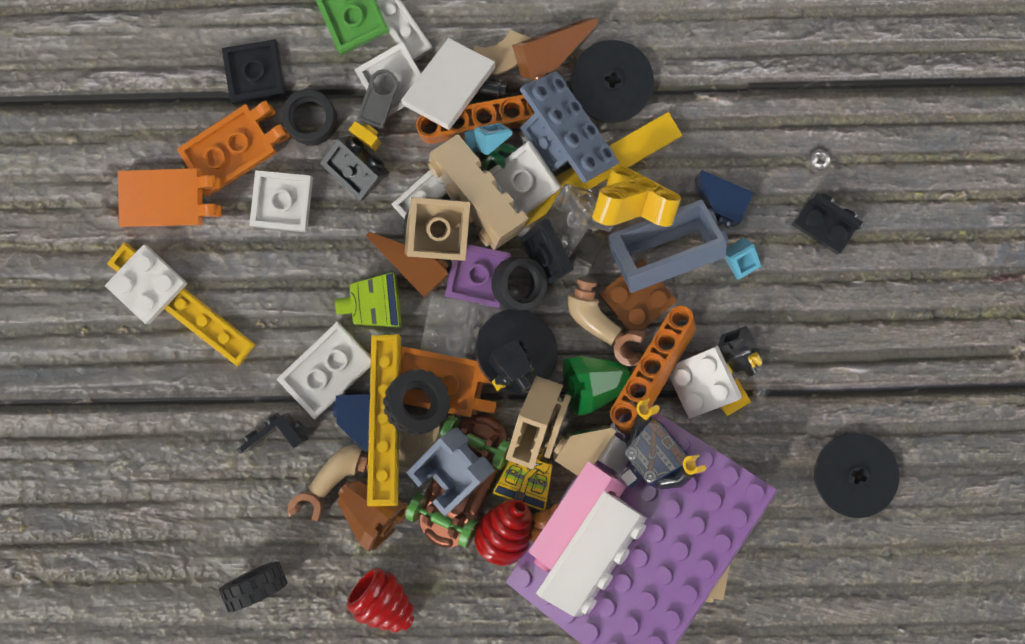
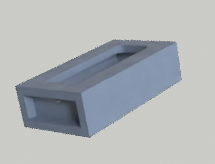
M702 199L678 208L671 226H660L646 220L608 235L610 252L630 293L725 258L726 245L729 244L725 230L723 228L719 229L717 226L714 211L712 208L707 209ZM692 232L700 233L705 242L638 269L631 258L634 254Z

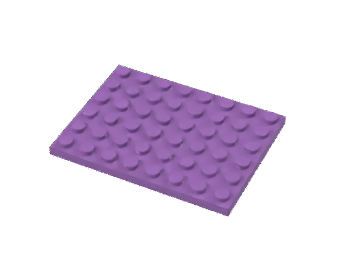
M657 413L651 416L652 419L656 417L689 456L699 454L700 457L695 461L696 466L705 465L706 470L696 473L687 484L680 488H654L645 479L632 489L627 485L619 498L647 517L644 523L646 528L639 539H633L627 548L630 552L621 565L617 564L611 572L613 578L610 584L604 590L600 589L594 598L596 604L588 615L584 614L582 617H573L536 594L550 571L546 572L534 563L536 558L528 552L534 542L531 543L525 555L520 559L506 580V583L581 644H678L778 490L663 415ZM623 414L619 422L629 421L632 414ZM612 422L610 427L616 430L614 436L627 443L629 434H623L618 431ZM599 460L595 463V465L606 470L624 484L626 483L620 475L633 465L629 460L623 471L618 473ZM578 476L575 477V479L573 480V482L571 483V485L569 486V488L567 489L559 503H561V501L563 500V498L565 497V495L567 494V492L569 491V489L571 488V486L573 485Z

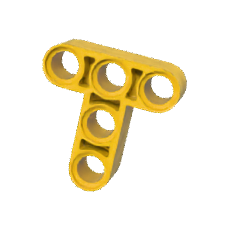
M616 165L611 167L606 187H602L599 191L592 218L600 224L613 226L641 216L654 224L668 227L674 222L681 196L627 167Z

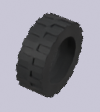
M412 369L399 375L390 383V386L385 391V398H383L384 413L387 415L389 423L393 424L396 430L402 431L406 435L415 434V436L423 433L426 434L437 428L446 419V414L450 409V395H448L447 386L442 383L443 380L440 377H436L430 371H424V369L415 371ZM416 388L427 393L430 399V408L426 414L413 416L405 410L403 398L407 391Z
M275 561L232 579L219 588V593L227 612H234L270 597L284 588L288 582L280 562Z

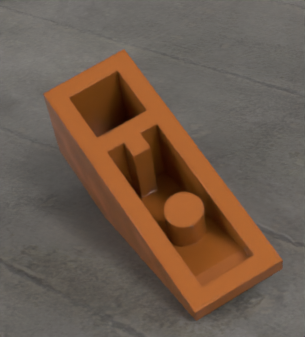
M585 18L513 44L512 47L521 77L530 78L532 81L547 76L548 72L556 70L598 24L597 18Z
M372 232L365 235L426 299L449 278V273L446 271L449 266L443 259L408 257L405 254V244Z

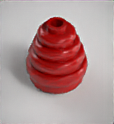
M509 499L483 515L476 527L474 538L479 554L488 562L498 566H509L522 558L529 549V542L531 540L532 514L530 509L523 501Z
M379 567L372 568L364 574L354 586L347 599L346 607L353 614L355 620L360 624H367L370 628L378 627L383 631L390 630L392 633H397L400 630L406 631L412 625L415 618L413 616L414 606L409 602V597L404 592L403 586L397 582L396 577L391 572H384Z

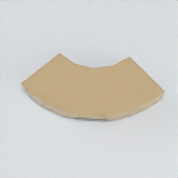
M510 30L505 39L497 45L490 47L474 46L473 51L495 62L496 68L489 76L495 77L518 67L512 45L531 37Z

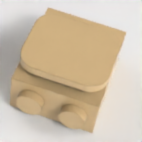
M539 376L535 377L518 416L506 460L533 469L540 450H543L544 447H547L544 457L550 459L571 396L566 394L564 401L560 402L561 398L559 396L563 385Z

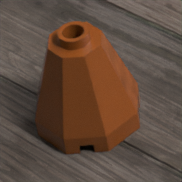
M355 480L352 483L348 481L339 490L338 494L340 497L337 503L359 544L367 551L376 550L394 533L395 530L392 528L397 522L401 524L405 519L409 504L403 498L398 497V506L368 507V484L359 480Z

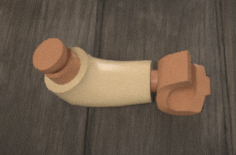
M584 277L577 278L576 283L579 284V287H576L575 292L568 296L570 315L576 323L610 346L615 344L614 354L620 363L626 366H637L642 355L640 352L631 351L628 347V341L641 343L645 339L646 332L631 330L623 334L622 329L600 311L599 300L594 297L595 290H593V287L597 286V281Z
M358 444L346 445L337 450L308 487L310 490L303 491L291 499L288 504L289 517L298 513L301 510L302 500H306L314 507L311 520L319 521L324 511L322 497H326L333 487L345 476L350 474L356 475L357 471L365 473L368 470V452H365Z

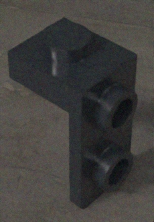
M276 413L264 422L266 427L259 433L254 430L242 439L244 444L237 450L240 453L249 451L276 429L281 431L293 449L301 446L309 439L305 435L307 433L306 428L298 419L294 421L289 413L282 414L281 416L279 413Z

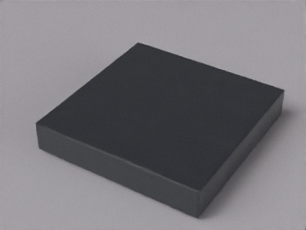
M276 39L222 48L229 98L232 104L287 95L279 44Z
M548 218L539 222L520 238L528 257L538 261L544 268L547 276V287L575 270Z

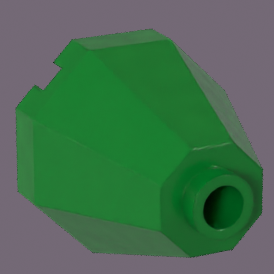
M583 356L564 359L562 376L563 382H568L570 391L565 390V393L571 396L569 405L573 414L583 415L592 413L618 398L633 373L631 368H627L626 365L620 362Z

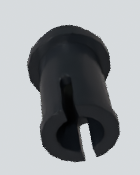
M499 79V82L486 80L475 96L495 98L496 100L506 98L508 83H503L502 79Z

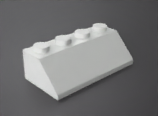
M603 491L536 594L573 617H582L584 614L588 615L596 604L594 598L600 589L604 590L610 584L613 578L611 572L617 564L621 565L630 552L627 548L633 539L637 540L643 534L646 528L644 523L647 517L620 498Z

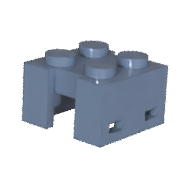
M458 427L440 437L406 472L418 487L433 477L445 490L432 502L444 516L460 505L495 471L484 456L479 458L468 447L469 440Z

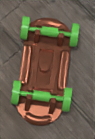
M485 414L467 417L461 423L460 419L452 415L449 416L441 429L439 438L455 427H458L469 440L468 447L479 458L484 456L495 471L446 516L432 503L445 491L435 479H433L427 495L424 496L416 493L406 510L405 518L413 523L420 518V526L428 540L437 546L452 548L458 545L464 548L470 546L479 523L476 520L496 473L507 462L506 456L511 442L508 441L506 430L500 421Z

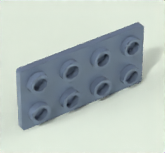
M558 72L532 81L520 88L521 93L535 112L520 129L528 141H532L552 173H555L569 162L582 182L586 183L619 163L612 149L607 145L598 132L597 127L587 116L581 104L576 100Z

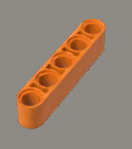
M518 95L467 105L459 116L460 119L465 121L464 125L459 129L451 127L448 130L422 115L416 122V128L420 138L425 143L435 144L446 142L457 134L461 138H465L464 132L475 130L478 126L501 123L509 129L520 128L535 112L525 97ZM509 108H515L519 111V115L516 118H508L504 112ZM482 113H488L492 116L491 121L486 124L480 123L477 118ZM426 124H436V131L432 134L424 133L423 128Z
M676 306L671 309L612 406L610 417L617 430L621 433L630 434L638 415L637 404L640 401L650 398L648 408L652 407L694 336L696 323L693 313L688 307ZM680 320H688V323L684 326L676 325ZM674 343V346L671 349H662L664 344ZM653 366L661 367L657 373H648V370ZM646 390V394L643 397H633L636 391ZM623 414H632L629 421L619 422Z

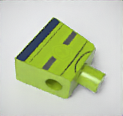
M388 273L350 284V297L335 299L337 315L352 314L353 324L402 327L397 275L395 273Z

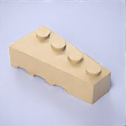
M458 134L430 152V163L428 166L436 178H442L446 184L445 190L453 201L457 199V201L470 202L469 223H474L479 229L478 236L485 246L490 245L493 250H496L521 233L529 218L523 211L517 214L512 204L514 200L507 192L500 193L497 190L498 185L495 177L490 171H481L479 168L481 167L479 158Z

